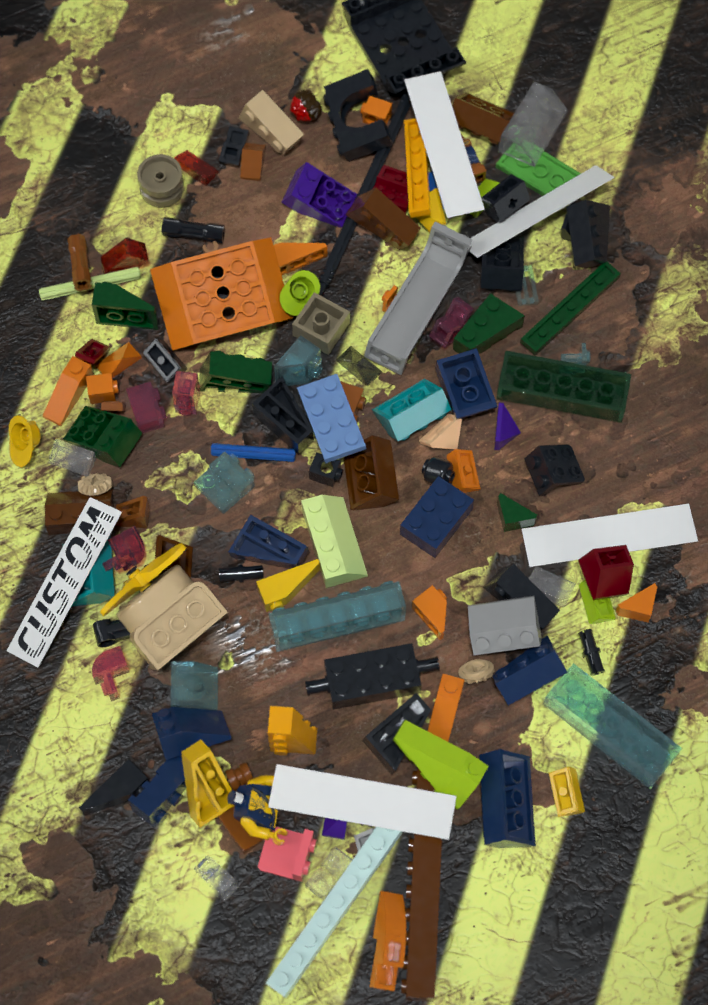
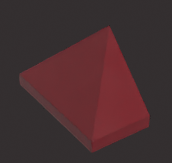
M91 339L76 351L75 357L88 364H94L110 350V346Z

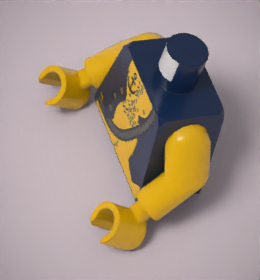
M274 775L258 776L248 780L247 785L239 786L237 791L232 790L228 794L227 801L229 804L235 805L233 816L241 822L245 831L253 837L265 840L271 838L276 845L284 844L285 840L278 839L277 835L286 836L287 831L282 828L275 831L278 809L268 807Z

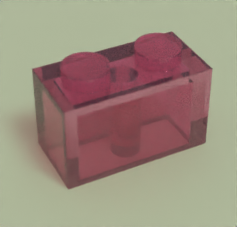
M176 371L172 391L175 412L185 416L197 414L200 397L197 373Z
M151 381L127 388L128 399L137 426L142 434L165 427L163 419L167 418L164 407H159L157 401L161 400L157 388L153 389Z

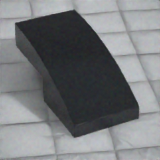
M229 126L226 141L223 142L219 158L220 163L239 166L242 159V148L248 141L249 130Z

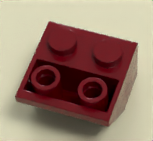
M627 545L592 549L578 559L593 600L629 594L634 563Z

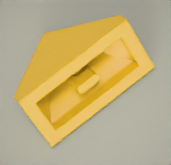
M437 188L430 191L431 215L416 217L429 233L435 222L441 225L446 224Z

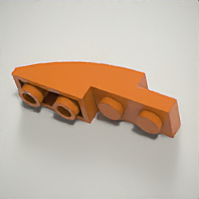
M380 891L373 938L377 939L370 987L395 991L398 967L403 968L405 957V904L403 895Z

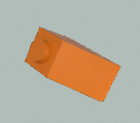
M432 585L412 601V609L437 638L442 640L445 630L447 597L442 590H437Z

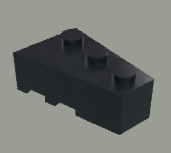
M281 376L252 403L253 415L299 455L314 441L313 429L296 403L295 397L287 387L283 376Z
M514 563L499 569L483 587L499 601L534 596L540 630L544 629L560 611Z

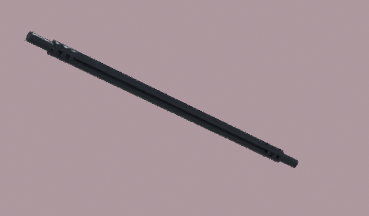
M407 89L404 91L388 126L393 144L412 104ZM393 145L376 152L356 198L373 189L377 176L385 164ZM348 216L318 279L320 283L318 295L320 296L329 287L356 228L357 222Z

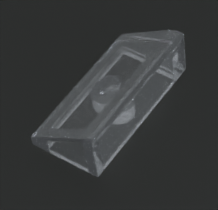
M55 439L48 463L84 476H89L96 461V455L93 451Z
M537 566L529 577L553 603L562 607L566 606L576 585Z

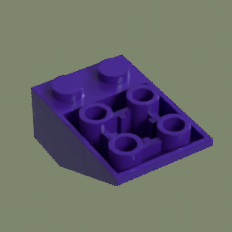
M306 162L296 170L281 203L299 214L341 228L347 217L345 214L353 204L357 194Z

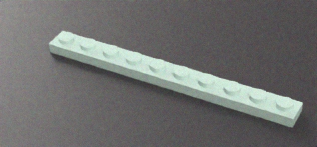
M376 827L272 973L266 982L268 986L283 997H288L403 831Z

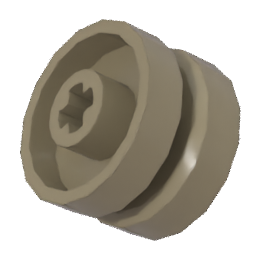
M157 154L146 158L139 165L137 176L140 194L144 201L151 206L159 208L169 207L177 203L184 191L181 166L177 160L168 155Z

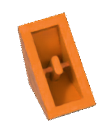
M652 584L618 604L615 611L616 614L648 623L653 610L657 590L656 584Z

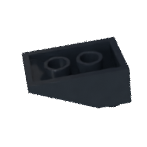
M514 236L482 255L480 288L522 291L524 236Z

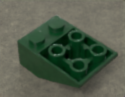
M85 406L63 440L105 463L121 467L141 437L142 432L128 417Z

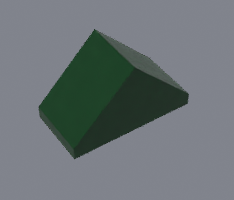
M499 494L497 507L504 532L533 527L536 524L537 514L504 494Z

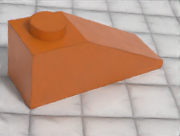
M279 242L274 245L282 276L328 257L326 243Z
M72 356L60 375L43 413V418L59 426L63 425L87 387L86 376L93 375L90 364Z
M443 674L428 732L449 742L465 679Z

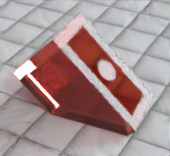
M127 237L101 256L103 274L133 267L140 268L148 262L146 244Z

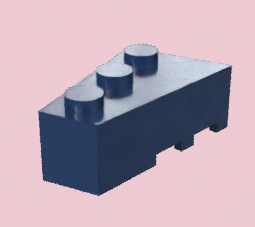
M252 515L249 516L228 551L232 558L289 569L302 565L310 552L305 544Z
M180 756L166 760L158 768L157 774L150 783L146 781L142 785L144 790L137 797L132 795L128 799L132 811L152 827L157 823L161 824L168 815V809L180 802L182 799L181 794L186 789L183 761Z

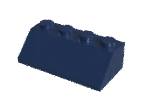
M502 749L480 754L479 760L488 765L481 779L484 845L497 848L535 847L530 756Z

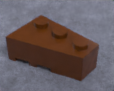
M377 188L358 196L345 214L398 250L408 247L421 229L417 223Z

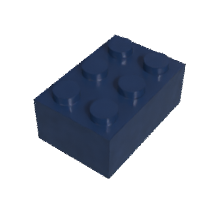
M438 476L401 523L400 535L436 558L473 510L474 499Z

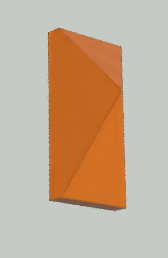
M127 342L97 363L95 367L101 374L112 373L114 378L142 357L131 343Z

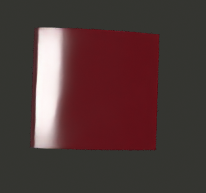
M383 165L373 189L377 188L406 214L409 209L407 172Z

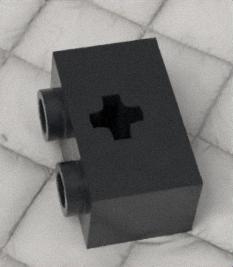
M512 174L481 197L487 216L499 223L503 222L530 200L524 180Z

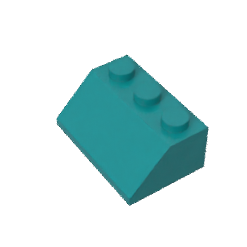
M423 379L373 408L372 411L388 435L396 441H402L409 438L413 432L426 428L430 422L443 418L447 412L451 411V407L443 389Z
M109 535L72 606L101 604L115 596L111 535Z

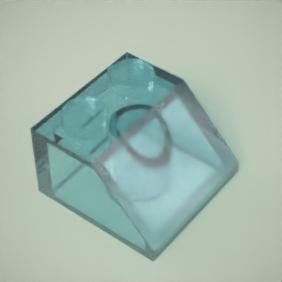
M300 335L275 365L276 381L283 376L286 385L290 386L306 384L313 378H317L322 371L321 349Z
M171 661V707L218 710V667L196 661Z

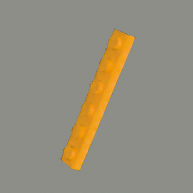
M417 119L404 120L409 214L411 218L431 215L427 151Z

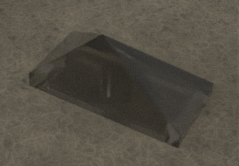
M352 346L337 358L339 364L367 387L382 373L379 368Z

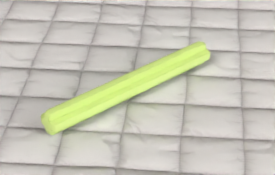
M133 267L91 277L92 287L89 290L94 289L95 282L118 284L140 279L139 267ZM73 281L39 289L41 300L80 292L74 289Z

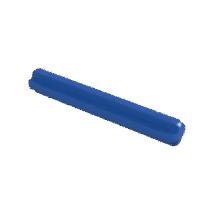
M213 443L211 445L212 456L290 462L295 461L296 456L294 449L220 443Z

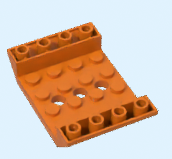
M271 237L177 260L150 269L172 351L293 318L292 315L283 310L279 301L284 282ZM219 266L223 269V276L221 278H214L212 276L211 270L213 267ZM226 287L229 291V296L225 299L219 298L217 295L218 288ZM230 307L234 310L235 314L232 319H226L223 316L224 308Z

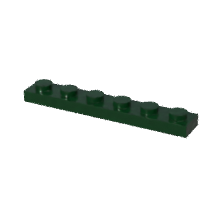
M608 262L602 263L520 339V343L534 355L538 354L620 278L621 273Z

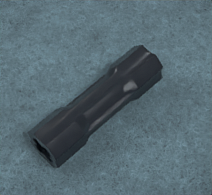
M164 217L161 232L163 236H182L204 239L208 242L216 241L217 243H223L225 225L182 221L178 218Z

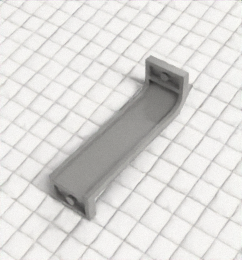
M437 222L433 224L421 256L369 338L364 357L402 375L408 357L458 276L472 247L470 246L472 239Z

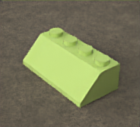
M319 495L301 500L303 516L316 558L320 562V571L325 587L328 588L368 577L344 498Z

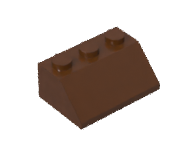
M467 92L455 97L452 105L459 128H467L471 134L476 136L483 135L488 137V141L494 144L503 143L508 139L520 117L519 114Z
M372 435L364 439L365 450L344 457L351 510L381 508L399 500L391 440Z
M109 489L107 492L97 496L84 495L79 491L47 493L45 527L48 535L70 534L90 497L113 507V490Z

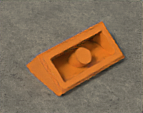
M454 449L447 455V460L453 464V471H455L452 485L463 493L479 491L480 484L472 450Z

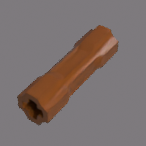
M71 235L68 238V247L71 255L72 279L74 289L81 292L92 287L87 260V245L84 235Z

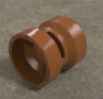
M246 762L239 764V767L236 769L230 768L225 770L228 782L234 791H237L239 786L247 785L248 780L253 779Z

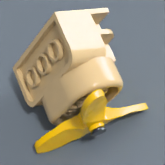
M183 543L172 547L141 570L137 566L130 569L126 573V575H129V579L123 583L124 587L100 610L104 617L138 590L140 591L139 594L117 612V618L130 632V641L138 653L148 662L149 668L152 670H159L228 613L205 584L193 582L179 565L173 566L150 583L152 579L157 577L185 551L186 547Z

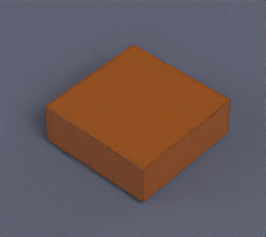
M103 401L101 403V410L124 411L125 402Z

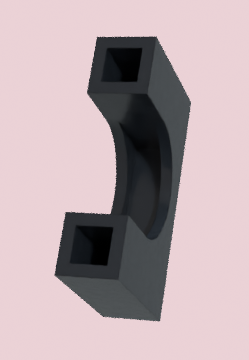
M368 69L324 86L326 94L323 95L326 105L330 107L328 116L335 126L332 130L336 140H339L337 149L340 156H344L350 162L393 145L389 129L383 119L358 128L346 125L348 112L354 105L369 99L370 96L379 95L374 77Z

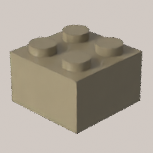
M314 292L292 324L293 336L329 355L350 324V311Z

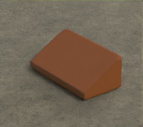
M233 806L217 818L242 853L246 854L263 840L250 836L245 831L241 822L233 816L235 808Z

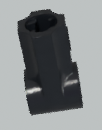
M103 619L93 624L98 647H109L117 643L118 640L130 638V632L119 619L114 621Z

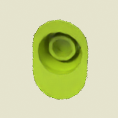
M302 270L291 276L282 288L279 300L281 307L286 313L298 316L313 293L319 294L320 283L316 275L310 271Z

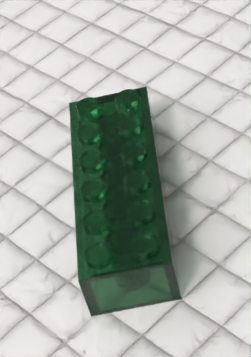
M505 350L496 399L622 423L632 374Z

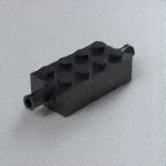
M412 643L324 659L325 678L305 681L307 695L327 691L330 694L332 709L335 710L414 695L415 693L420 694L422 686L420 681L421 674L440 671L439 660L437 656L418 660L415 658Z

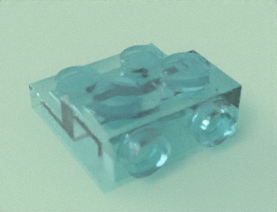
M223 452L209 465V469L194 481V486L223 514L255 487L253 479L255 476L252 471L247 467L243 469L238 465L240 463L239 459L233 453L228 455L226 452Z

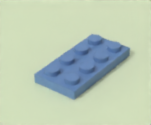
M337 374L297 387L325 463L366 449Z

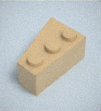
M263 90L245 104L239 116L242 122L269 143L276 152L285 155L304 135Z

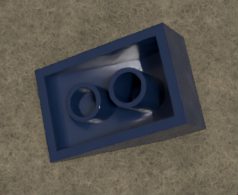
M477 348L436 361L435 370L440 385L457 420L497 408V403Z
M171 707L152 713L166 760L181 756L183 750L199 740H202L209 747L232 739L223 712L219 710Z

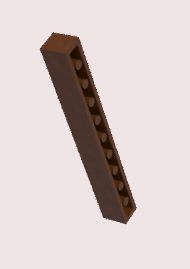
M417 767V771H413L412 784L416 785V789L434 792L435 788L427 779L422 777L421 771ZM415 833L414 839L409 838L408 852L413 853V861H408L407 875L412 876L411 885L407 884L406 899L411 900L410 908H405L406 922H409V931H406L408 955L404 957L402 969L407 970V977L402 979L401 994H406L405 1000L434 1002L442 838Z

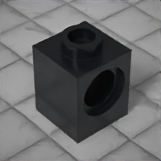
M316 452L309 469V479L334 487L335 482L340 481L343 474L341 460L337 459L325 463L322 454ZM325 468L332 470L330 473L322 472Z

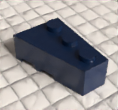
M547 635L541 640L540 646L530 647L505 667L497 670L493 675V679L505 701L510 705L568 672Z

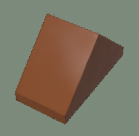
M246 143L242 148L240 179L261 181L266 145Z
M146 496L116 505V509L122 513L115 526L147 529L150 507Z

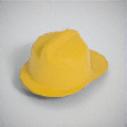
M17 415L9 423V450L12 462L18 467H24L30 462L32 452L40 442L41 433L35 421H28L23 416Z

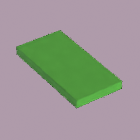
M520 136L516 138L496 163V168L507 175L512 174L524 180L528 188L541 196L546 195L581 174Z

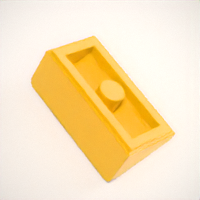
M568 766L549 772L558 817L584 813L585 809L576 769Z

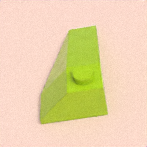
M407 720L403 721L393 738L407 758L413 761L419 768L422 777L427 779L435 788L434 792L456 796L454 808L457 810L479 785L488 768V765L469 752Z

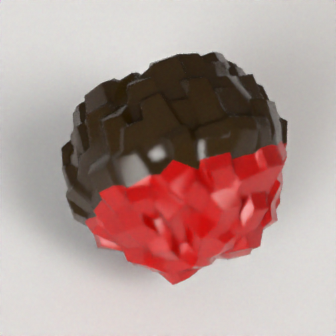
M303 89L297 92L292 98L290 111L301 122L315 120L322 110L320 102L316 100L315 95L311 93L310 89Z

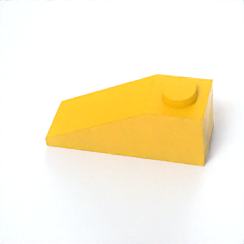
M316 559L256 581L257 590L266 612L279 611L284 605H287L320 571L319 560Z

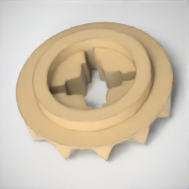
M104 473L89 474V476H83L78 481V491L89 496L101 495L112 487L111 477Z
M476 659L464 664L458 673L461 679H465L464 682H468V684L476 682L478 684L480 681H486L487 678H491L495 670L494 665L490 661Z

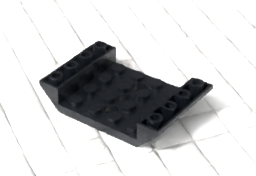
M346 0L342 2L350 31L386 91L397 94L407 89L404 79L436 72L444 74L466 64L457 47L453 49L450 47L422 0ZM417 34H424L426 37L423 38V39H420V38H417L416 35H417ZM400 41H406L408 45L402 46L398 43ZM388 48L390 52L385 54L381 50Z

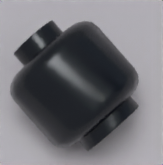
M434 456L431 459L428 458L422 467L425 481L433 484L438 476L448 483H451L455 477L453 464L439 456Z

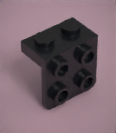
M569 444L541 445L524 458L539 496H546L557 485L581 484L585 481L575 453Z

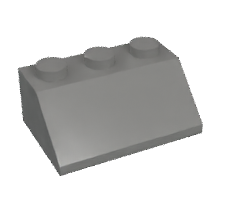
M534 596L468 605L469 632L473 655L538 647L541 645L542 636Z

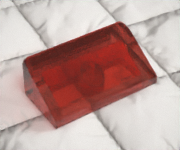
M188 150L174 158L181 166V170L205 186L219 173L217 169Z

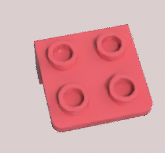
M285 829L287 831L286 836L277 835L278 839L285 840L282 845H276L271 838L265 840L258 869L262 872L302 882L303 876L308 875L310 869L309 854L310 852L314 853L317 839H314V831L304 829L302 834Z

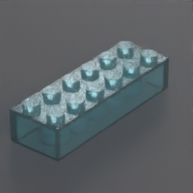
M387 581L382 583L381 586L374 588L371 586L363 587L354 593L342 592L337 597H321L316 602L308 604L301 602L292 608L285 609L281 607L274 609L268 614L276 652L405 621L406 604L400 583Z
M573 663L567 670L568 673L564 674L546 695L543 704L648 788L652 789L679 756L682 748Z

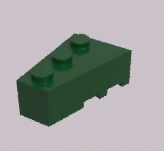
M490 293L454 337L453 350L457 353H463L477 348L480 355L491 348V345L497 341L505 339L508 334L516 329H521L524 324L525 315Z
M210 351L200 368L198 391L205 392V388H218V392H225V388L238 389V393H264L271 385L272 362L265 361L263 358H247L241 354L230 355L222 351Z

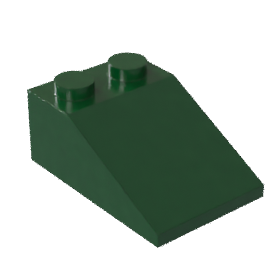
M95 282L91 305L96 324L158 330L159 326L154 306L117 284Z

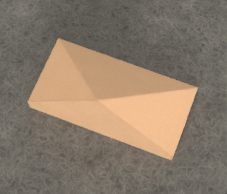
M448 413L419 442L432 448L457 449L462 419L457 420L455 415Z

